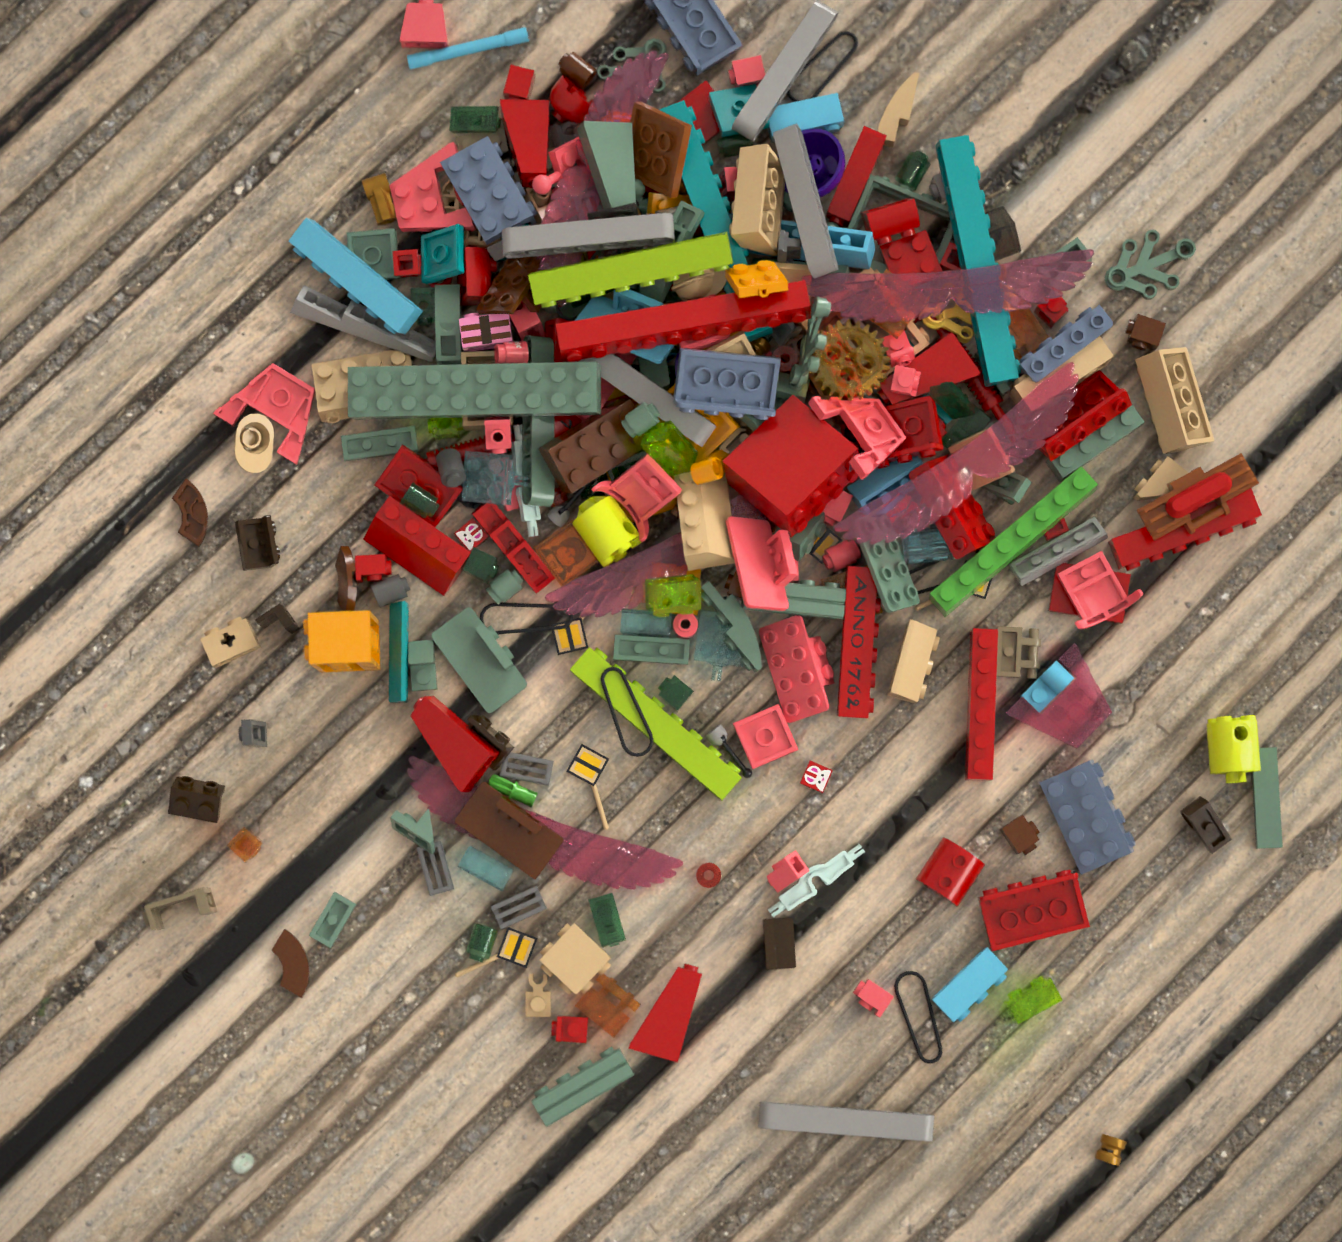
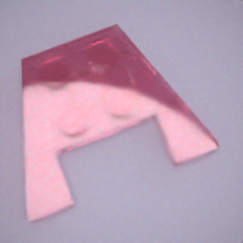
M1074 643L1058 659L1076 677L1064 692L1042 714L1023 696L1006 714L1077 749L1112 711L1098 684L1093 679L1088 665L1083 660L1078 646Z

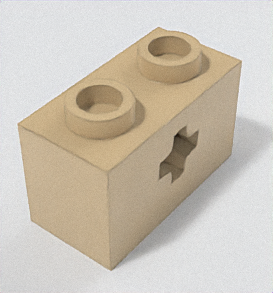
M241 617L229 621L227 623L228 626L221 630L216 627L204 633L205 637L200 640L214 668H218L261 648L248 619L242 620ZM228 635L232 638H236L232 641L233 646L231 647L227 644H224L225 642H227Z

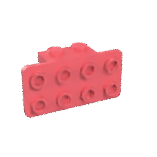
M730 516L726 520V525L745 606L755 609L785 611L789 607L785 586L798 575L788 530H778L772 535L771 526L767 520Z
M800 615L761 627L759 629V636L786 722L792 723L828 711L829 703L824 687L835 684L833 679V669L829 665L826 656V646L821 637H808L803 618Z

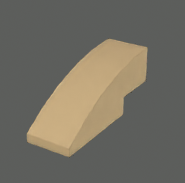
M914 72L900 86L884 111L877 130L887 135L884 146L893 148L898 125L908 126L919 77L918 72Z

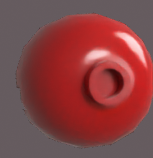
M561 76L551 89L550 103L555 109L552 114L562 123L567 120L580 124L590 119L599 108L592 99L589 102L586 101L588 99L585 95L586 93L567 77Z

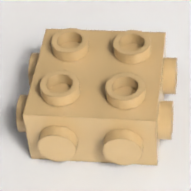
M567 923L557 934L560 939L554 945L549 942L540 952L543 955L540 959L543 965L540 968L548 976L552 977L555 975L561 980L558 985L568 995L572 992L575 995L579 992L584 995L594 984L591 979L597 973L602 976L611 966L608 962L611 957L576 923L572 926Z

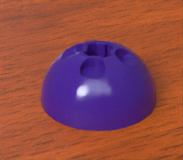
M808 129L801 132L819 197L821 198L834 190L841 181L845 170V154L840 142L833 134L823 129ZM785 182V189H784V191L788 193L787 186H786V182Z

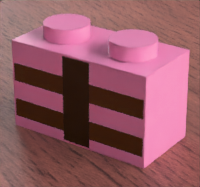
M470 313L464 315V318L459 319L464 352L492 350L496 344L513 342L509 314L479 316L478 313Z

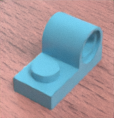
M1056 660L1020 697L1039 714L1069 685L1074 677Z

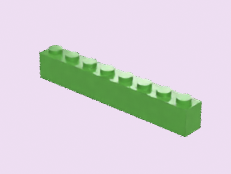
M1082 466L1079 467L930 593L929 600L944 617H947L1060 522V520L1096 491L1098 484Z

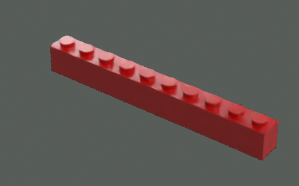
M802 280L788 283L787 291L769 293L767 297L755 295L739 298L736 293H729L556 324L562 362H578L581 359L591 357L602 358L614 353L625 354L631 350L642 348L652 349L659 345H676L688 340L698 341L710 336H726L738 331L750 332L761 327H777L789 322L800 323L806 319H811V305L806 282Z

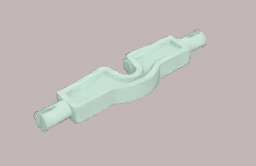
M522 425L513 426L515 441L512 442L511 448L513 474L516 477H522ZM518 487L516 489V496L520 508L521 521L527 522L528 537L539 536L536 521L541 519L539 506L525 505L522 500V487Z
M858 844L849 852H840L825 864H818L808 868L810 871L800 877L796 885L780 895L779 902L767 909L771 913L778 908L771 916L774 918L785 909L790 911L800 903L815 896L817 890L812 884L814 876H819L825 885H830L843 872L854 865L853 860L865 853L864 849H861L854 854L862 846Z

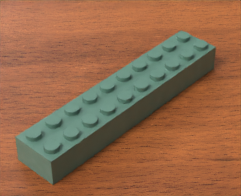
M598 362L348 367V417L354 420L601 415V364Z

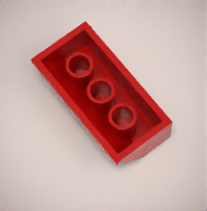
M391 496L387 498L379 509L363 538L368 544L443 596L446 595L473 557L470 551Z

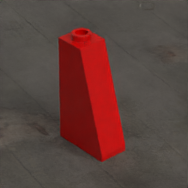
M500 99L501 120L522 187L533 188V179L538 175L547 176L550 102L549 100Z
M863 127L843 177L827 210L826 218L829 219V222H834L839 227L843 225L849 226L869 177L872 175L884 148L887 135L869 127Z
M952 332L913 359L910 364L904 366L921 372L916 397L891 392L894 373L878 384L881 388L878 394L885 404L889 401L891 404H897L975 379L981 375V372Z
M435 696L421 697L413 706L415 710L410 715L456 788L460 792H471L500 752Z
M685 963L683 968L677 967L632 1039L629 1049L678 1062L702 973L698 972L699 967Z

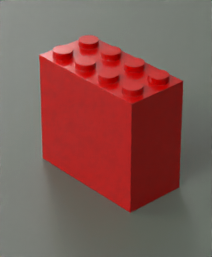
M795 395L786 400L776 410L774 417H768V420H765L722 461L727 483L781 530H788L791 538L796 533H801L814 516H818L824 511L829 501L838 498L843 488L849 482L852 483L859 477L849 463L853 456L859 455L858 448L825 420L820 421L815 412Z

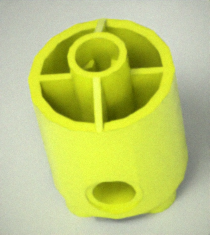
M611 495L592 496L578 507V515L572 522V525L603 568L609 566L614 561L618 562L628 554L626 552L628 549H633L642 543L639 540V532Z
M1255 715L1236 718L1223 716L1207 719L1206 729L1210 774H1225L1226 783L1246 782V773L1261 771L1258 725Z

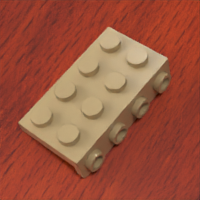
M389 350L312 364L317 407L321 421L336 423L342 419L349 418L348 367L412 366L411 355L398 350Z

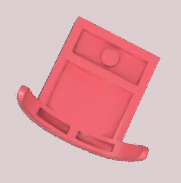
M646 454L614 481H602L591 489L593 492L601 491L611 495L627 509L636 523L641 542H644L648 537V518L682 491L679 485L649 454Z
M1102 551L1057 574L1081 619L1075 622L1076 627L1080 630L1090 628L1130 607L1143 595L1141 589L1136 590L1129 596L1125 594Z

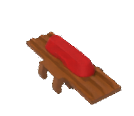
M1240 453L1205 473L1201 467H1197L1179 479L1169 482L1167 487L1172 491L1136 511L1153 540L1166 535L1184 525L1189 534H1193L1195 529L1222 514L1228 515L1230 509L1226 501L1258 485L1259 482L1244 456ZM1215 500L1218 506L1191 520L1189 513Z

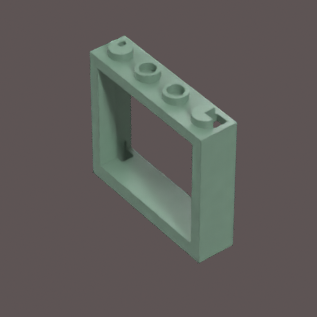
M870 175L848 229H857L861 219L860 212H864L873 190L899 201L906 198L915 199L918 209L950 222L936 254L940 264L953 235L947 203L943 205L936 202L935 198L929 194L922 193L919 195L912 192L913 189L907 185L899 184L898 186L890 183V179L885 176ZM872 259L870 266L872 270L877 269L885 281L892 284L885 264ZM855 268V269L860 270V271H863V270H864V269H862V268ZM933 281L908 289V291L926 298Z

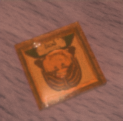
M574 519L533 547L562 589L599 563L572 525Z

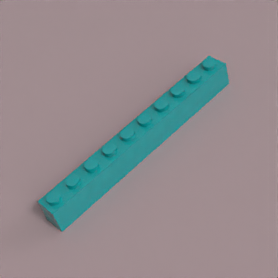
M683 100L660 109V111L692 125L682 181L692 206L705 212L699 224L703 235L708 236L727 232L733 257V264H729V268H733L737 264L748 265L745 258L749 256L748 250L740 247L730 235L729 226L732 220H730L728 211H731L727 196L722 197L719 189L723 188L718 173L713 175L710 166H713L714 163L710 152H704L701 145L705 143L701 129L696 130L693 121L697 119L692 106L687 107ZM726 280V284L724 286L726 294L735 293L729 282ZM767 326L756 328L750 332H743L750 342L773 333V329Z
M969 135L941 139L937 142L935 148L984 385L987 387L1014 382L1019 378L1018 374L1021 373V368L1019 367V360H1015L1013 350L1016 349L1015 338L1009 332L1008 326L1011 324L1010 314L1004 308L1003 301L1006 300L1005 290L999 284L1000 266L994 260L995 242L989 236L990 218L984 212L985 194L979 188L980 170L974 164L975 146L973 141L970 142Z

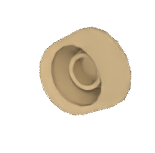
M714 268L705 269L704 274L689 277V273L679 275L680 279L673 281L671 289L683 301L700 299L713 294L716 295L726 284L725 270L714 272Z
M249 414L243 417L234 435L235 458L239 466L250 473H260L265 470L272 458L274 429L271 422L261 414Z

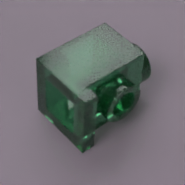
M435 287L411 288V301L419 307L420 303H428V307L423 310L415 322L420 326L432 325V322H435Z

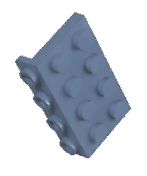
M644 0L649 10L654 9L659 16L656 19L662 30L665 31L667 29L670 33L671 38L669 39L676 51L681 50L683 53V62L689 71L694 70L697 76L743 47L714 0Z
M488 136L440 162L486 245L502 237V230L505 228L519 227L529 221L534 225L536 223L534 215L537 214L531 201L526 203L522 197L526 193L519 181L514 183L511 176L515 174L508 161L502 162L500 157L504 154L498 143L492 144Z
M1100 305L1093 310L1091 307L1087 308L1075 320L1076 323H1067L1059 330L1054 339L1050 336L1039 345L1040 347L1036 350L1037 352L1033 354L1030 351L1019 360V367L1021 368V373L1018 374L1019 377L1027 374L1033 382H1039L1110 329L1113 321Z
M680 348L673 403L676 407L680 408L679 411L694 413L695 409L704 410V413L709 415L729 412V416L744 417V414H750L756 419L768 420L769 416L774 417L776 415L774 404L781 359L779 357Z
M1093 759L1040 782L1041 788L1081 875L1134 851L1133 846L1136 845L1131 832L1126 833L1122 823L1125 822L1121 810L1114 807L1112 800L1115 797L1110 786L1104 785L1101 778L1104 776L1103 770L1098 762L1094 763Z

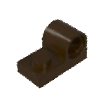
M1198 797L1180 810L1184 820L1196 831L1211 854L1232 840L1211 804L1203 797Z

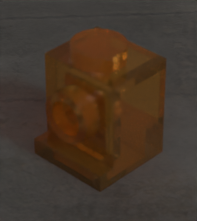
M243 827L227 846L246 863L257 855L263 843L249 828Z

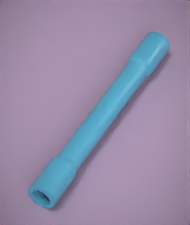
M526 27L487 38L432 51L426 50L407 55L411 70L439 61L498 47L529 42Z

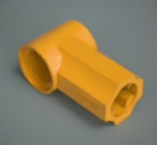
M719 449L712 452L702 461L692 463L690 471L693 481L700 485L722 479L725 472L722 461L729 453Z

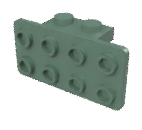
M880 511L853 519L851 521L886 612L891 613L919 604L918 592L913 584L886 513Z
M467 607L434 631L432 639L485 711L493 713L527 687V682L512 663L511 659L514 656L505 645L501 648L496 641L499 635L490 625L486 628L474 610Z

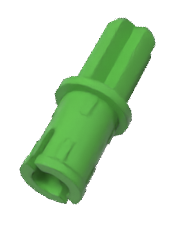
M495 774L490 777L488 782L489 785L500 793L509 796V799L512 798L529 807H532L538 794L518 785L517 781L513 783Z

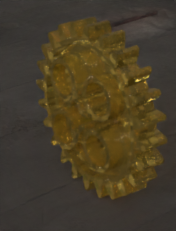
M847 319L844 326L838 320L835 324V329L832 325L828 324L826 332L823 330L819 332V334L827 336V342L824 350L816 349L812 354L814 355L813 357L819 358V367L816 372L818 375L814 382H823L821 390L829 387V396H832L836 391L838 392L839 400L842 399L844 394H847L849 401L853 399L854 394L861 400L864 392L870 396L873 393L872 388L878 390L881 386L878 381H885L886 376L883 373H887L890 367L884 364L890 361V357L884 356V354L887 353L889 348L880 346L885 339L880 338L877 340L875 338L878 333L877 330L872 333L868 332L869 324L862 329L860 328L859 320L854 326H851L850 319ZM847 340H855L859 347H851ZM832 351L837 355L838 359L831 360L826 353ZM845 358H852L854 361L853 363L851 361L846 362ZM861 361H869L872 365V368H864L861 364ZM840 373H848L851 377V381L843 380L840 376Z

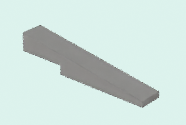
M305 285L295 299L290 312L292 314L432 362L436 355V341L412 329H409L406 335L398 332L393 334L383 326L385 322L380 317L375 319L365 311L367 307L353 300L346 306Z

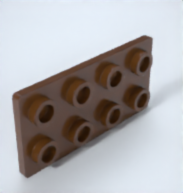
M550 255L508 258L499 274L494 278L487 293L481 298L476 311L479 314H513L521 301H523L530 312H539L542 306L541 304H534L528 275L531 272L555 268L549 260Z
M485 781L479 785L455 819V823L533 879H537L564 841L563 837Z

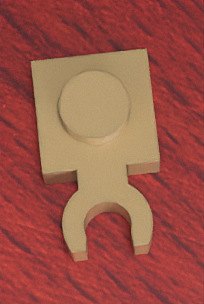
M530 974L529 984L533 987V992H525L526 1017H551V991H544V987L548 982V976L543 974L542 983L537 984L533 979L534 974Z

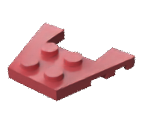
M454 142L449 143L390 184L399 229L402 232L432 231V229H443L455 224L464 226V229L467 231L476 230L475 224L466 208L446 214L437 173L444 171L440 163L441 161L458 153Z
M272 363L250 381L249 385L238 394L233 395L221 408L216 409L213 414L234 427L248 405L290 430L277 453L297 465L312 409L315 388Z
M814 396L808 402L820 421L840 415L847 428L859 442L860 447L865 453L853 456L849 463L861 480L865 479L906 439V436L880 399L851 398L850 401L841 400L839 397H830L829 400H822L820 396Z

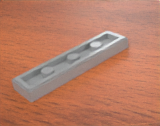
M1093 517L1008 565L1013 575L1023 586L1108 539V535L1098 520Z

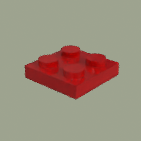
M926 230L879 246L896 294L940 279L944 275Z

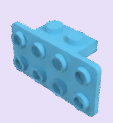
M631 289L622 292H615L614 290L613 300L604 296L591 298L575 321L661 306L663 303ZM665 344L652 349L642 348L631 350L630 353L660 364L675 345Z

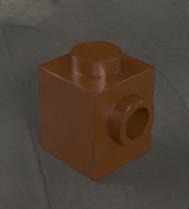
M1137 314L1134 320L1130 319L1125 330V333L1129 334L1127 342L1132 343V347L1145 351L1147 348L1155 351L1160 344L1166 323Z
M1023 815L1018 816L999 829L1016 854L1023 852L1024 855H1027L1037 848L1035 843L1040 840L1037 836L1040 832L1032 821L1028 822Z

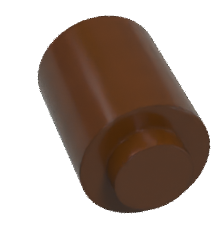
M572 52L570 55L568 53L564 54L558 63L561 66L559 72L582 90L590 84L597 73L596 68L575 52Z

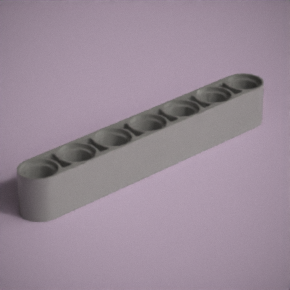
M819 0L815 1L738 114L732 125L734 131L751 141L757 138L834 24L839 12Z
M796 123L773 132L806 262L812 277L816 279L838 270V264L803 134Z
M669 213L509 227L502 230L503 256L506 258L663 245L675 241L673 215Z
M608 354L602 358L591 357L579 361L598 362L601 364V377L639 404L643 402L653 403L660 413V416H658L660 419L701 447H703L717 427L696 411L694 413L679 411L680 408L676 407L673 403L674 395L615 354Z
M760 1102L758 1128L933 1141L934 1115Z

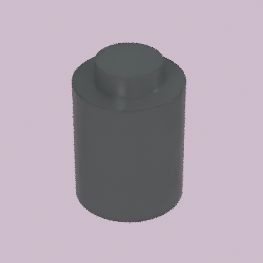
M445 449L439 452L436 456V462L442 484L446 487L461 485L466 479V474L459 451Z
M399 574L371 585L380 608L408 597L407 591L411 590L406 577L401 578Z

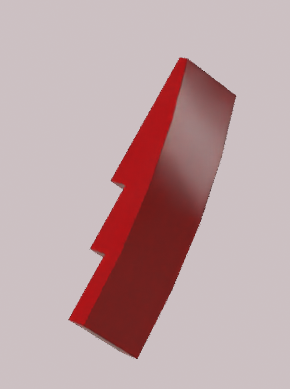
M491 498L471 513L536 594L555 579L531 546Z

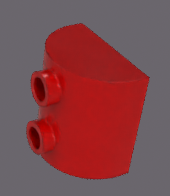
M906 198L860 212L865 230L873 233L874 241H877V245L891 242V236L900 233L901 238L916 234L915 228L920 227L916 202L912 198Z
M464 248V273L457 275V284H460L461 306L479 305L481 298L487 293L493 283L491 281V272H496L497 262L493 257H490V253L485 248Z
M943 837L916 877V880L958 907L985 864L964 848Z

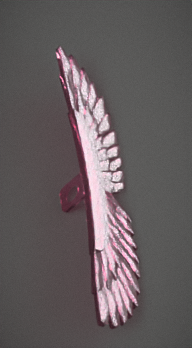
M654 50L648 52L645 57L644 53H640L633 62L632 58H629L624 63L622 69L620 65L617 66L613 71L612 77L608 76L606 78L603 92L601 90L597 91L594 102L589 106V115L586 114L584 116V121L630 123L634 102L646 104L659 81L658 79L669 55L662 53L656 57L657 51ZM579 139L576 140V148L585 165L571 167L562 173L564 178L560 179L557 183L556 188L559 189L551 195L550 200L553 201L546 207L545 213L547 214L542 219L541 224L593 220L600 198ZM583 252L536 256L537 260L541 259L538 271L579 263ZM566 299L557 300L558 306L563 307Z
M1094 250L1058 252L999 265L965 270L908 274L832 273L816 279L812 275H806L802 277V280H805L806 285L811 286L807 288L808 295L826 298L828 302H831L830 311L842 312L841 317H857V321L875 318L874 322H886L889 319L890 322H898L905 317L904 321L908 322L915 319L918 315L919 320L929 317L931 314L934 318L941 314L951 298L967 313L973 314L974 310L985 314L988 310L1001 313L1002 309L1005 311H1016L1017 308L1028 309L1032 307L1030 303L1046 304L1049 302L1048 299L1062 297L1063 292L1061 291L1075 288L1074 282H1078L1085 277L1083 272L1088 271L1092 266V262L1085 261L1094 255Z
M1070 362L1051 377L1046 378L996 423L973 441L946 457L941 463L915 479L857 509L856 512L837 523L833 529L837 532L847 531L842 537L847 540L857 538L856 543H864L870 540V544H875L884 539L885 543H889L900 535L901 539H904L915 528L919 532L925 529L929 523L934 524L939 520L941 514L946 516L952 509L953 504L954 508H957L962 503L963 497L968 499L971 495L973 473L985 478H997L1000 476L999 473L1011 470L1009 466L1021 464L1023 462L1021 458L1030 457L1035 453L1033 450L1043 447L1046 444V441L1043 439L1058 432L1059 429L1056 427L1064 423L1068 418V415L1063 414L1068 412L1074 405V402L1070 400L1075 397L1078 388L1073 387L1077 384L1079 375L1076 373L1071 376L1075 364Z
M738 495L730 501L733 517L767 520L770 523L771 529L777 526L743 496ZM679 532L636 555L572 580L570 583L548 593L545 599L549 602H557L553 605L554 609L558 611L568 609L566 611L567 615L580 613L581 618L594 613L596 618L602 617L611 612V615H615L626 606L630 610L637 607L641 601L644 604L651 600L654 594L655 597L660 596L666 586L667 590H670L675 586L677 580L681 583L685 579L688 568L684 557L682 534Z
M411 756L409 762L414 769L409 768L407 771L409 777L416 781L411 783L412 787L421 793L418 795V798L424 803L431 805L427 809L434 814L442 816L440 817L441 821L458 825L455 823L456 817L478 786L475 785L471 792H460L445 769ZM524 809L564 838L563 843L552 856L549 864L557 871H560L561 866L562 870L570 877H573L575 874L580 880L586 882L588 879L595 885L602 886V882L616 889L623 886L627 889L635 890V885L651 887L649 882L663 883L664 879L662 877L672 878L676 875V871L672 869L683 865L682 860L659 853L654 849L586 832ZM459 825L455 827V830L461 833H469ZM470 833L468 834L469 837L474 838V839H477V838H476L475 836H473L472 834H470Z

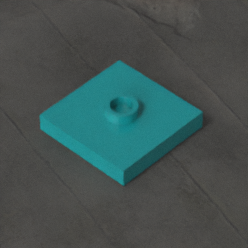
M756 84L709 92L708 98L722 137L739 134L732 129V125L757 88ZM769 120L767 121L763 129L769 128Z
M455 224L421 236L422 283L428 285L464 273V226Z

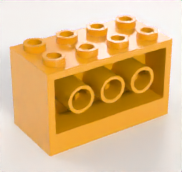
M370 611L308 613V619H304V634L309 639V645L304 646V656L311 666L321 673L381 670L379 620Z

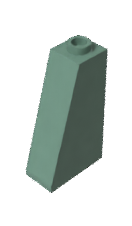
M583 121L578 127V135L605 216H614V218L631 216L636 211L632 123Z

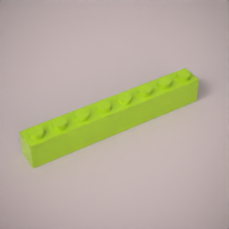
M722 232L531 272L528 277L534 304H541L542 308L557 305L556 301L566 299V303L581 300L580 295L590 294L591 297L605 295V290L615 288V292L630 290V285L639 283L640 287L654 285V280L664 278L665 282L680 279L679 275L689 273V277L704 274L705 269L714 268V272L729 269L728 265L733 264V257L728 233Z
M589 647L570 668V672L607 702L601 685V674L612 666L605 661L608 656L596 647L593 650ZM615 664V665L613 666V667H616V668H619L620 670H622L625 675L627 674V673H626L620 666H618L617 664ZM609 671L605 675L604 681L613 708L649 738L620 673ZM627 679L653 734V743L717 798L723 801L741 780L742 777L739 775L741 770L730 761L728 764L720 759L722 754L712 745L707 748L700 741L703 738L696 731L691 729L688 732L681 726L684 721L675 713L667 714L663 710L665 705L655 696L651 699L643 693L646 689L636 680L631 683Z

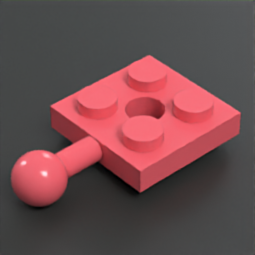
M579 136L548 152L554 173L548 176L538 175L532 182L533 190L540 195L547 194L551 190L552 185L558 182L563 199H570L594 186L595 183ZM575 162L577 163V172L573 168Z

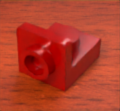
M558 1015L557 1021H552L551 1036H556V1042L587 1043L588 1017Z

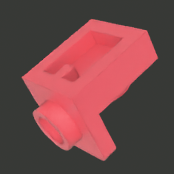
M905 330L881 338V343L891 368L896 365L904 367L915 359L914 349L909 343Z

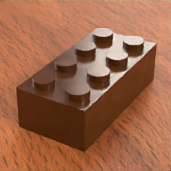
M619 398L601 409V415L588 417L538 448L562 492L572 494L654 443L648 431L641 436L636 435L632 438L624 429L621 421L625 419V415L635 409L631 399Z

